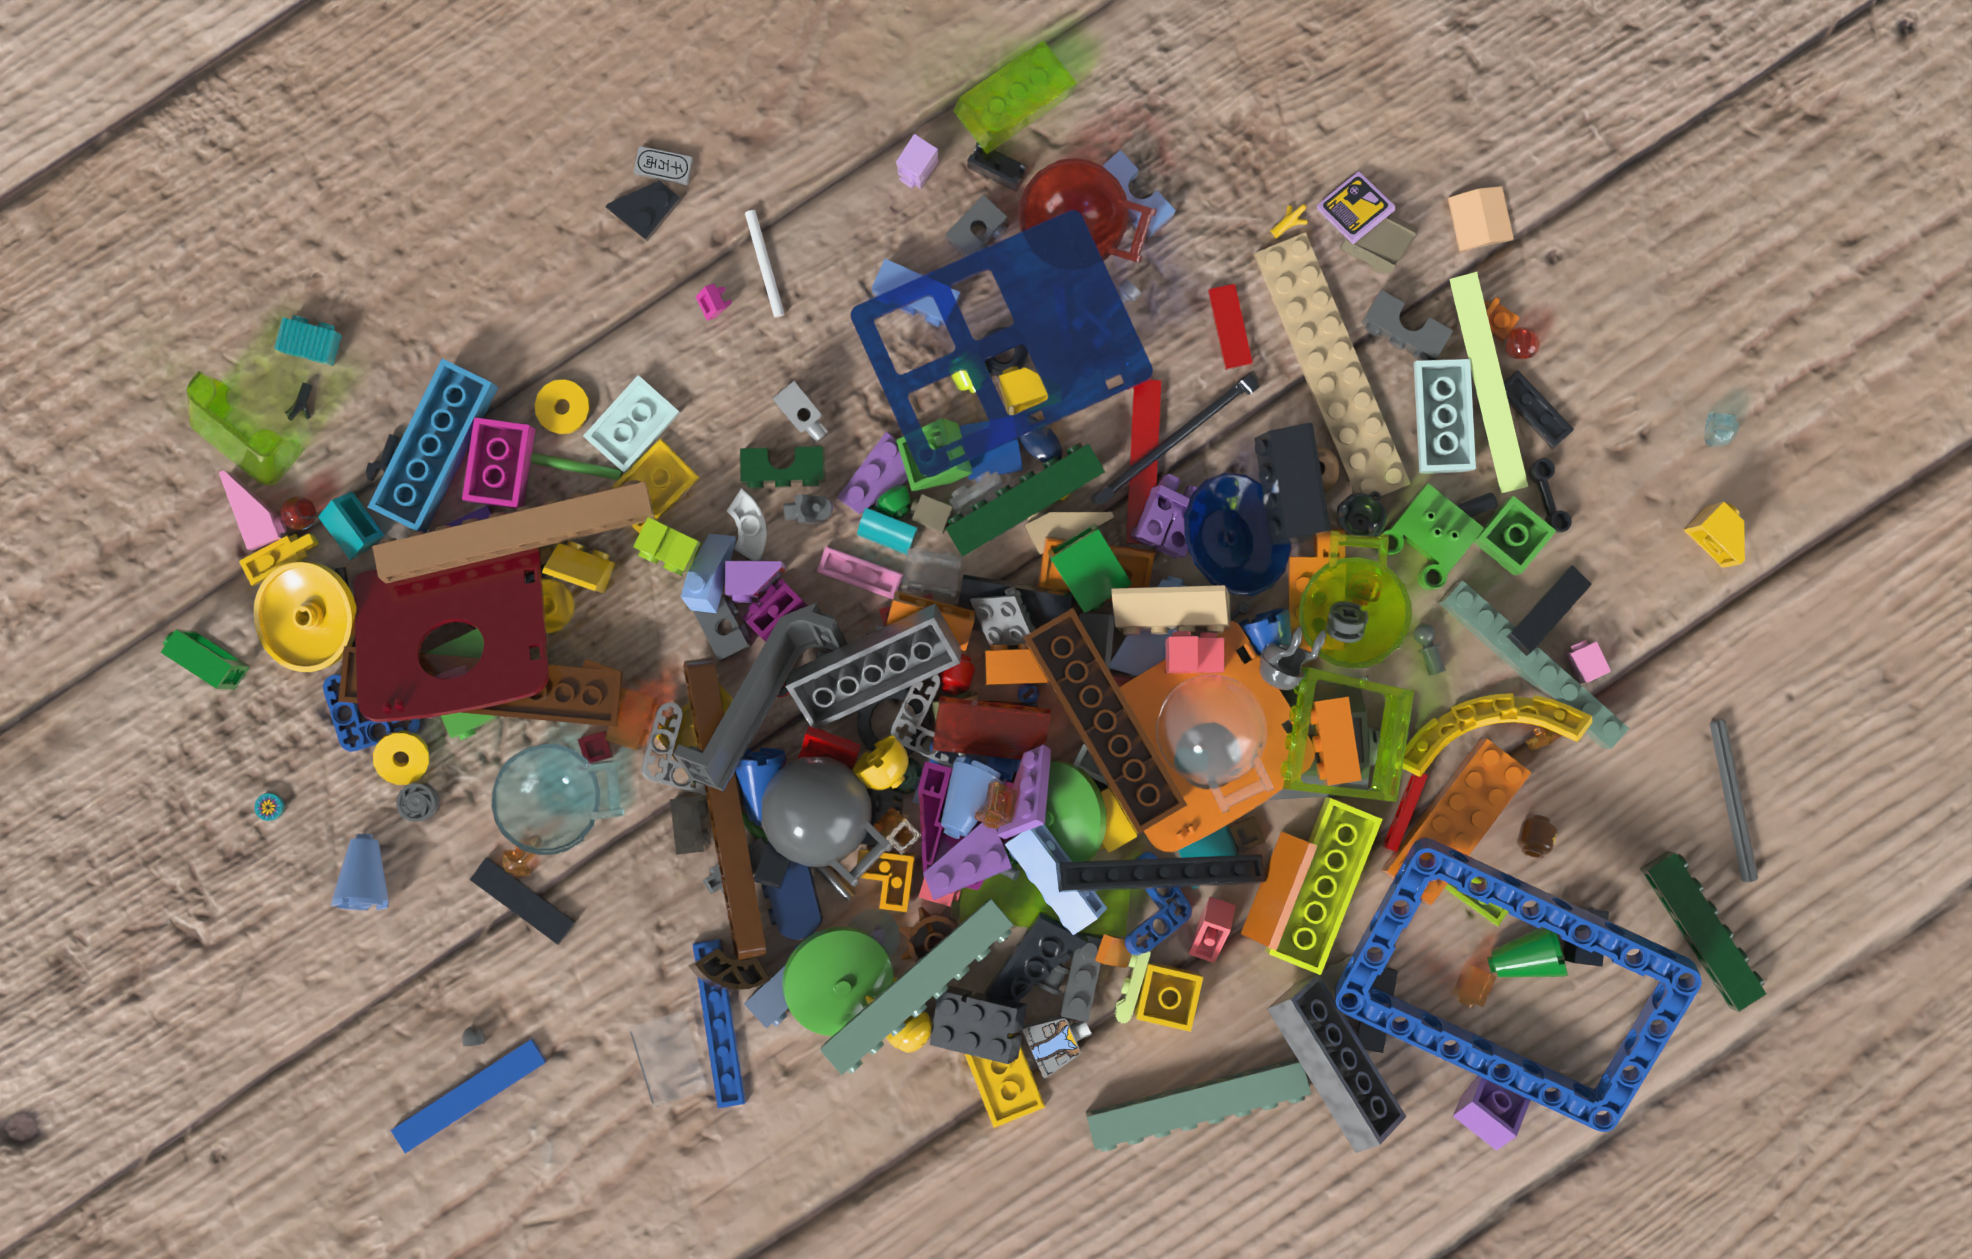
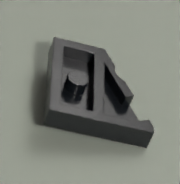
M657 181L614 200L605 207L648 242L680 203L681 198L662 182Z

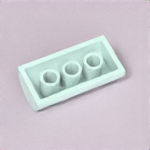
M1470 359L1415 361L1414 382L1419 473L1444 474L1475 470Z

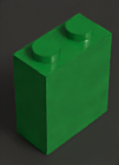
M1095 523L1048 551L1051 561L1084 613L1101 608L1105 604L1104 601L1112 597V589L1128 588L1132 584Z

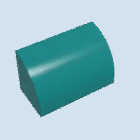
M352 491L332 499L318 516L349 560L366 552L384 536L383 532Z
M865 508L858 527L857 536L908 556L918 529Z

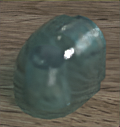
M1708 413L1704 433L1705 444L1708 447H1723L1731 443L1739 429L1740 422H1736L1737 415Z

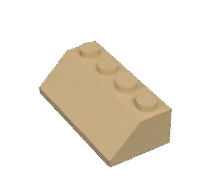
M1225 585L1112 589L1115 625L1119 631H1123V635H1140V631L1149 630L1154 635L1168 634V630L1191 631V634H1194L1196 629H1207V633H1223L1224 629L1230 628V594Z

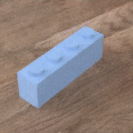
M1044 824L1015 835L1005 844L1012 858L1019 862L1025 870L1027 878L1037 886L1043 894L1045 902L1052 906L1060 917L1063 926L1068 928L1073 935L1098 919L1107 909L1095 891L1059 893L1056 864L1072 861Z

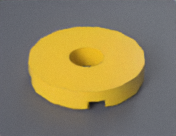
M565 379L554 380L544 385L537 394L534 404L535 415L540 424L550 432L560 435L572 434L581 429L591 411L590 400L585 390L575 382ZM561 400H567L570 404L569 411L566 414H558L556 412V404Z
M399 730V732L385 734L378 741L373 753V765L377 773L387 782L396 785H408L418 781L425 774L430 762V755L426 742L420 736L407 730ZM398 751L405 752L409 757V761L407 763H399L395 760L394 754Z

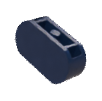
M791 861L781 889L761 884L765 899L770 898L772 908L768 909L771 924L777 925V929L782 935L790 939H803L817 930L822 922L823 914L810 867Z

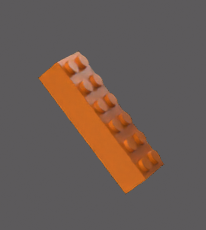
M1479 739L1401 842L1398 851L1391 855L1381 870L1394 880L1412 845L1421 838L1433 839L1469 856L1532 772L1489 739ZM1426 852L1419 857L1428 860L1433 857V854ZM1438 878L1437 880L1429 881L1421 895L1422 902L1432 905L1448 883Z

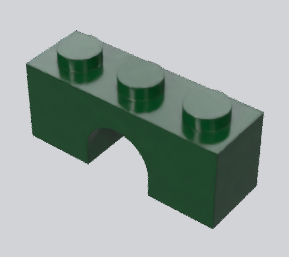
M823 446L795 447L793 464L786 469H776L771 465L770 450L768 448H740V481L743 484H747L749 489H762L764 484L775 483V488H791V483H802V487H819V482H825V450Z

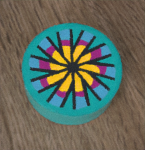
M266 793L257 798L254 810L260 819L272 821L282 816L285 804L279 795Z

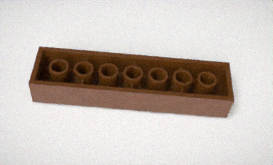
M1071 608L1022 636L1134 831L1139 834L1187 806L1074 609Z

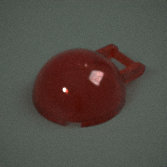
M1071 158L1058 160L1039 170L1026 185L1021 197L1018 214L1020 230L1030 246V250L1043 262L1053 267L1074 271L1092 268L1106 260L1110 255L1141 263L1143 258L1140 255L1151 218L1156 215L1157 209L1127 200L1118 179L1105 167L1090 160ZM1129 209L1141 212V216L1129 252L1117 247L1126 232Z

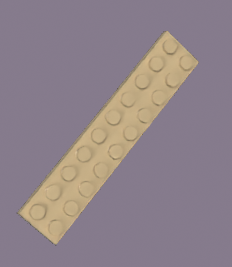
M1306 232L1256 252L1254 257L1353 494L1358 492L1370 495L1371 492L1377 491L1381 496H1384L1410 485L1411 483Z

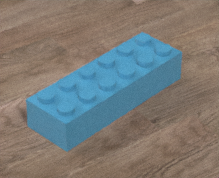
M441 359L368 508L425 534L470 446L474 417L484 418L499 387L447 360Z

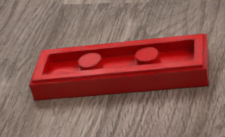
M1230 284L1208 289L1225 370L1252 365L1253 361L1236 285Z
M1413 773L1411 774L1384 840V848L1394 852L1398 851L1428 777L1427 774L1423 773L1421 777Z

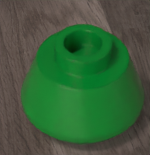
M898 484L885 492L876 500V509L888 517L892 518L895 516L897 520L910 511L908 506L911 504L907 486Z

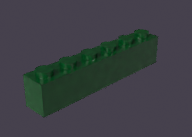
M1080 442L1066 450L1068 456L1060 461L1056 456L1042 464L1045 469L1036 475L1032 470L1020 477L1021 484L1012 489L1010 485L1003 487L995 492L997 498L989 503L986 499L981 500L971 506L973 512L964 517L961 512L949 519L948 523L950 526L945 529L961 556H965L1105 473L1089 443L1082 446Z
M1666 851L1640 868V870L1729 1008L1740 1012L1767 995L1762 987L1765 983L1756 971L1752 972L1747 964L1749 962L1747 954L1740 947L1737 948L1732 941L1734 935L1726 924L1722 925L1717 917L1719 912L1710 900L1707 901L1701 893L1704 891L1701 883L1695 877L1692 878L1688 873L1687 868L1689 866L1681 854Z

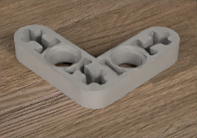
M936 674L931 679L935 682L934 686H928L925 690V694H930L928 700L921 695L913 694L914 688L919 691L923 686L921 681L910 687L890 731L891 735L899 740L903 746L947 767L953 768L955 760L949 763L947 755L940 753V758L935 757V754L940 750L941 741L947 743L943 748L949 751L957 748V754L966 758L963 747L920 726L939 688L940 678ZM915 698L923 703V710L916 715L911 714L907 709L908 702ZM904 724L909 725L907 730L913 734H916V729L922 731L916 738L915 746L909 744L913 739L904 736L902 739L898 738L899 733L895 731L897 726L903 727ZM929 735L935 738L936 746L932 751L927 752L921 748L920 742L923 737Z
M665 703L658 708L641 765L642 775L652 782L706 796L703 784L696 782L694 783L695 788L690 787L693 782L690 777L684 784H679L674 780L675 770L683 768L678 761L671 760L682 720V710L675 703ZM669 708H672V713L676 715V719H671L668 728H674L673 733L666 729H657L658 724L661 726L665 725L666 717L662 715V712L668 711ZM658 734H664L669 738V746L664 750L658 749L654 744V739ZM651 751L656 754H666L665 759L659 758L658 767L662 768L661 773L658 772L654 776L651 775V770L647 769V765L653 764L656 757L650 756Z

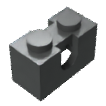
M983 194L946 233V240L969 262L974 257L979 259L989 248L986 243L992 237L997 240L1006 231L1007 216ZM976 225H981L986 229V233L983 236L977 237L971 232V229Z
M721 597L717 613L694 611L719 661H724L751 647L748 640L752 639V636L745 624L739 625L735 616L740 613L732 600L728 601L725 597ZM724 620H728L732 624V631L730 634L722 636L718 630L719 624Z

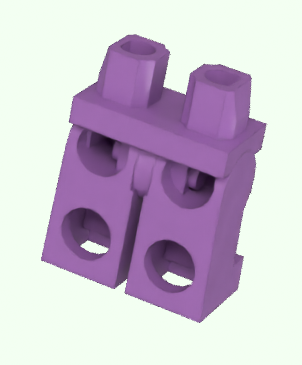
M1167 474L1164 475L1158 486L1151 489L1149 498L1144 506V511L1137 526L1133 528L1130 538L1149 547H1154L1155 550L1174 559L1186 556L1199 516L1203 511L1204 505L1200 504L1203 490L1189 485L1186 486L1184 494L1181 495L1176 492L1180 483L1179 478Z

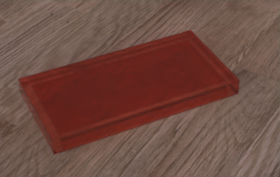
M939 697L932 750L1021 760L1023 753L1042 745L1046 746L1051 709Z

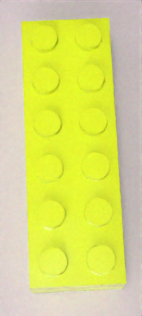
M1325 797L1308 840L1309 843L1317 845L1316 852L1278 948L1274 950L1266 947L1265 951L1268 954L1319 975L1322 974L1382 822L1381 818L1332 798Z

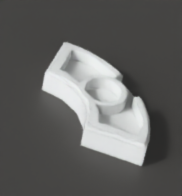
M741 488L727 509V512L734 518L738 527V540L734 549L752 561H760L767 540L766 522L756 501Z

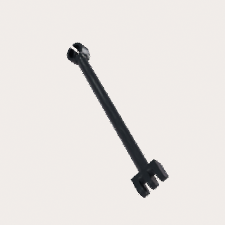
M1251 371L1246 374L1233 387L1107 486L1100 488L1091 496V502L1093 504H1104L1115 495L1114 493L1240 394L1245 392L1247 395H1250L1256 391L1261 385L1258 382L1260 379L1255 372Z

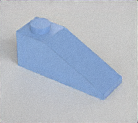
M708 534L687 571L681 598L690 610L717 613L725 584V561H731L736 541L735 536Z

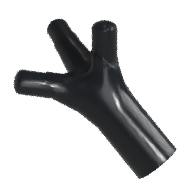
M302 382L294 404L285 411L290 421L300 411L303 412L306 419L311 418L307 402L313 388L312 385Z

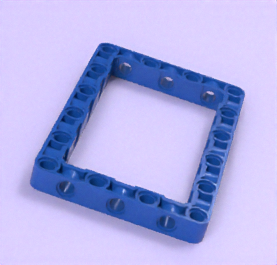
M1421 838L1412 845L1335 987V999L1337 1008L1348 1016L1594 1130L1608 1132L1617 1126L1699 991L1702 978L1697 966L1690 958L1430 838ZM1426 852L1433 854V857L1428 860L1421 859L1419 856ZM1475 877L1485 878L1483 882L1478 884L1471 882ZM1437 878L1456 886L1458 891L1486 904L1490 902L1507 910L1509 915L1537 928L1542 926L1559 934L1563 940L1591 953L1594 950L1611 958L1612 962L1643 977L1647 975L1659 981L1595 1089L1372 987L1377 975H1381L1396 948L1395 942L1403 928H1407L1422 901L1421 895L1429 881L1437 880ZM1398 900H1404L1407 902V904L1402 907L1394 905V903ZM1527 901L1536 902L1532 907L1523 906ZM1579 925H1587V926H1588V927H1587L1585 930H1583V931H1576V930H1575L1576 927L1579 926ZM1372 947H1379L1381 949L1377 953L1368 951ZM1639 949V952L1635 955L1627 954L1629 950ZM1684 973H1690V974H1691V975H1690L1688 978H1686V979H1680V978H1679L1680 975H1682V974H1684ZM1346 993H1353L1356 995L1355 997L1350 999L1343 997V995ZM1400 1016L1406 1018L1402 1022H1397L1394 1020L1396 1017ZM1655 1020H1663L1658 1025L1651 1024ZM1448 1040L1456 1041L1453 1045L1444 1044ZM1498 1064H1506V1067L1504 1068H1496L1495 1066ZM1627 1066H1635L1631 1070H1623ZM1550 1087L1557 1088L1555 1091L1552 1092L1546 1091ZM1600 1111H1608L1606 1114L1597 1115Z

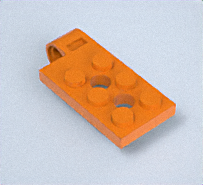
M1330 529V532L1314 537L1315 556H1288V610L1290 613L1292 638L1298 627L1302 629V641L1298 647L1311 652L1315 639L1324 630L1326 633L1325 642L1320 648L1319 653H1344V642L1332 638L1326 631L1330 607L1334 603L1344 601L1345 531L1343 529ZM1319 590L1323 593L1324 597L1322 603L1316 606L1311 605L1309 602L1310 593ZM1313 618H1320L1323 621V627L1317 633L1310 632L1308 624Z

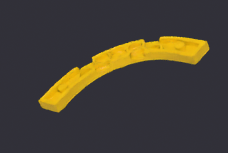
M1514 693L1483 696L1451 707L1450 712L1438 719H1431L1409 741L1396 758V764L1421 777L1435 757L1450 742L1468 731L1496 723L1517 722L1533 724L1578 742L1592 724V715L1554 699L1534 695L1533 698L1514 697Z

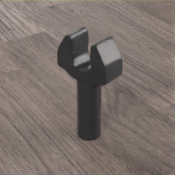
M389 434L380 460L367 464L366 474L368 480L373 481L378 470L382 469L385 473L395 452L399 437Z

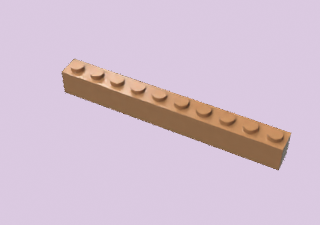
M633 480L626 482L623 487L615 489L613 487H603L598 489L597 493L590 495L577 493L570 496L568 500H548L543 503V506L535 508L523 506L517 508L516 512L509 514L504 512L493 513L489 515L488 519L480 521L478 519H468L459 526L442 525L436 527L435 531L425 534L421 531L413 532L407 535L408 538L404 539L387 538L381 540L380 544L372 547L378 578L385 583H391L646 522L647 517L656 520L647 484L645 481Z

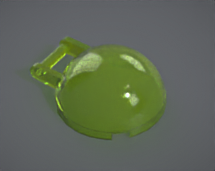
M1331 530L1328 564L1324 565L1310 578L1302 593L1299 605V624L1303 636L1309 646L1313 648L1315 639L1324 630L1326 633L1325 642L1320 648L1318 656L1335 666L1359 669L1380 664L1396 648L1399 649L1409 632L1412 620L1410 597L1405 584L1402 583L1391 569L1386 567L1389 543L1388 534L1372 537L1339 534V531ZM1338 545L1379 548L1378 560L1374 561L1361 557L1337 559ZM1341 601L1353 602L1362 606L1361 610L1363 612L1367 610L1369 615L1368 621L1365 626L1364 637L1360 641L1354 643L1341 642L1332 638L1327 633L1326 624L1329 618L1330 607L1334 603Z

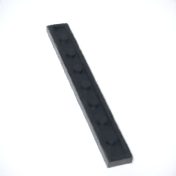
M1262 854L1059 862L1056 864L1059 893L1260 884L1266 882Z

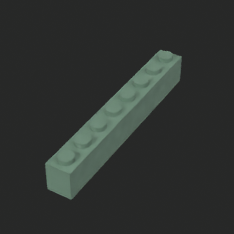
M1463 580L1456 582L1438 602L1542 696L1592 715L1593 722L1585 734L1602 749H1612L1630 729L1540 648L1536 647L1527 656L1506 637L1515 626Z
M989 898L821 1045L820 1051L841 1075L846 1071L852 1074L863 1064L861 1061L862 1057L868 1052L871 1055L875 1054L884 1046L882 1040L891 1033L894 1037L906 1026L903 1021L911 1014L914 1018L921 1014L927 1008L925 1004L927 1000L932 996L935 999L939 998L948 989L946 984L954 977L956 980L962 978L970 970L967 967L968 964L975 958L979 962L991 952L988 947L996 940L999 943L1004 941L1012 933L1010 928L1013 926V923L997 904Z
M1295 1058L1088 1111L1086 1116L1095 1150L1101 1149L1102 1152L1116 1149L1119 1143L1128 1142V1145L1143 1142L1144 1137L1154 1135L1155 1138L1168 1136L1171 1134L1170 1130L1181 1128L1182 1131L1192 1130L1198 1127L1197 1123L1208 1121L1209 1124L1224 1121V1117L1235 1114L1236 1117H1243L1251 1114L1252 1109L1262 1107V1110L1274 1109L1279 1106V1102L1289 1100V1103L1301 1102L1305 1100L1306 1095L1311 1094L1306 1072L1299 1060Z

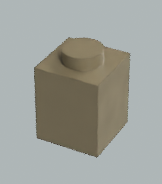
M921 495L920 500L914 499L909 514L913 515V523L943 534L953 507Z

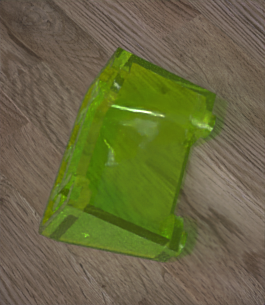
M198 371L187 386L188 420L191 428L257 482L263 485L276 484L305 448L295 440H286L269 429L259 430L249 439L225 419L234 409L227 399V395L232 389L223 381Z

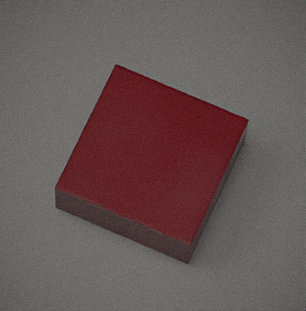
M606 731L578 739L585 765L613 758Z

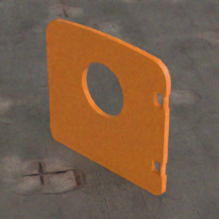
M1230 621V628L1224 629L1223 633H1217V638H1224V672L1166 673V659L1119 687L1187 803V806L1144 830L1145 835L1154 847L1164 852H1174L1184 848L1248 813L1306 772L1315 759L1312 741L1302 728L1281 691L1262 679L1259 670L1260 657L1255 652L1240 625L1234 621ZM1242 646L1245 647L1252 658L1246 664L1242 662L1236 652ZM1287 720L1291 721L1297 731V734L1289 738L1281 725ZM1203 722H1213L1228 728L1237 738L1242 754L1239 770L1233 779L1227 784L1214 789L1198 788L1186 781L1180 774L1175 759L1176 746L1184 732L1190 727Z

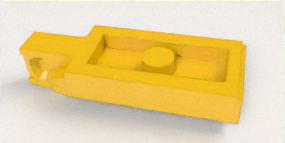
M310 533L301 538L297 534L285 536L239 562L251 586H256L280 566L303 561L304 558L308 557L306 551L319 543L315 535Z

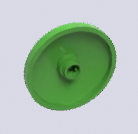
M1050 761L1044 825L1072 862L1090 861L1098 852L1106 831L1107 816L1102 794L1095 781L1080 767L1069 762Z
M851 927L827 928L806 938L789 957L782 979L784 999L790 1012L802 1026L821 1035L833 1036L868 1005L865 999L866 996L876 998L893 983V969L886 951L868 933Z

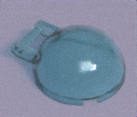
M540 744L525 748L516 753L499 770L491 792V807L494 820L502 835L519 849L537 855H554L568 851L584 841L583 838L594 826L595 820L624 815V808L620 807L617 768H620V760L589 763L576 750L559 744ZM606 770L609 808L599 810L600 789L594 771Z

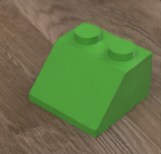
M941 418L896 440L912 491L951 484L973 474L963 438L956 422Z

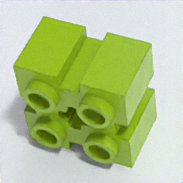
M647 517L633 547L640 550L638 556L655 564H658L659 560L665 562L663 568L682 576L684 572L687 573L703 544Z

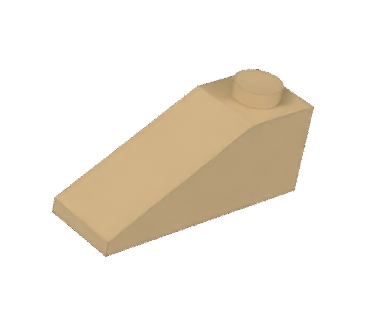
M1040 511L1028 518L1029 523L1025 524V528L1040 556L1043 554L1046 536L1069 539L1093 523L1098 527L1112 520L1114 516L1112 512H1049L1044 515L1043 511Z

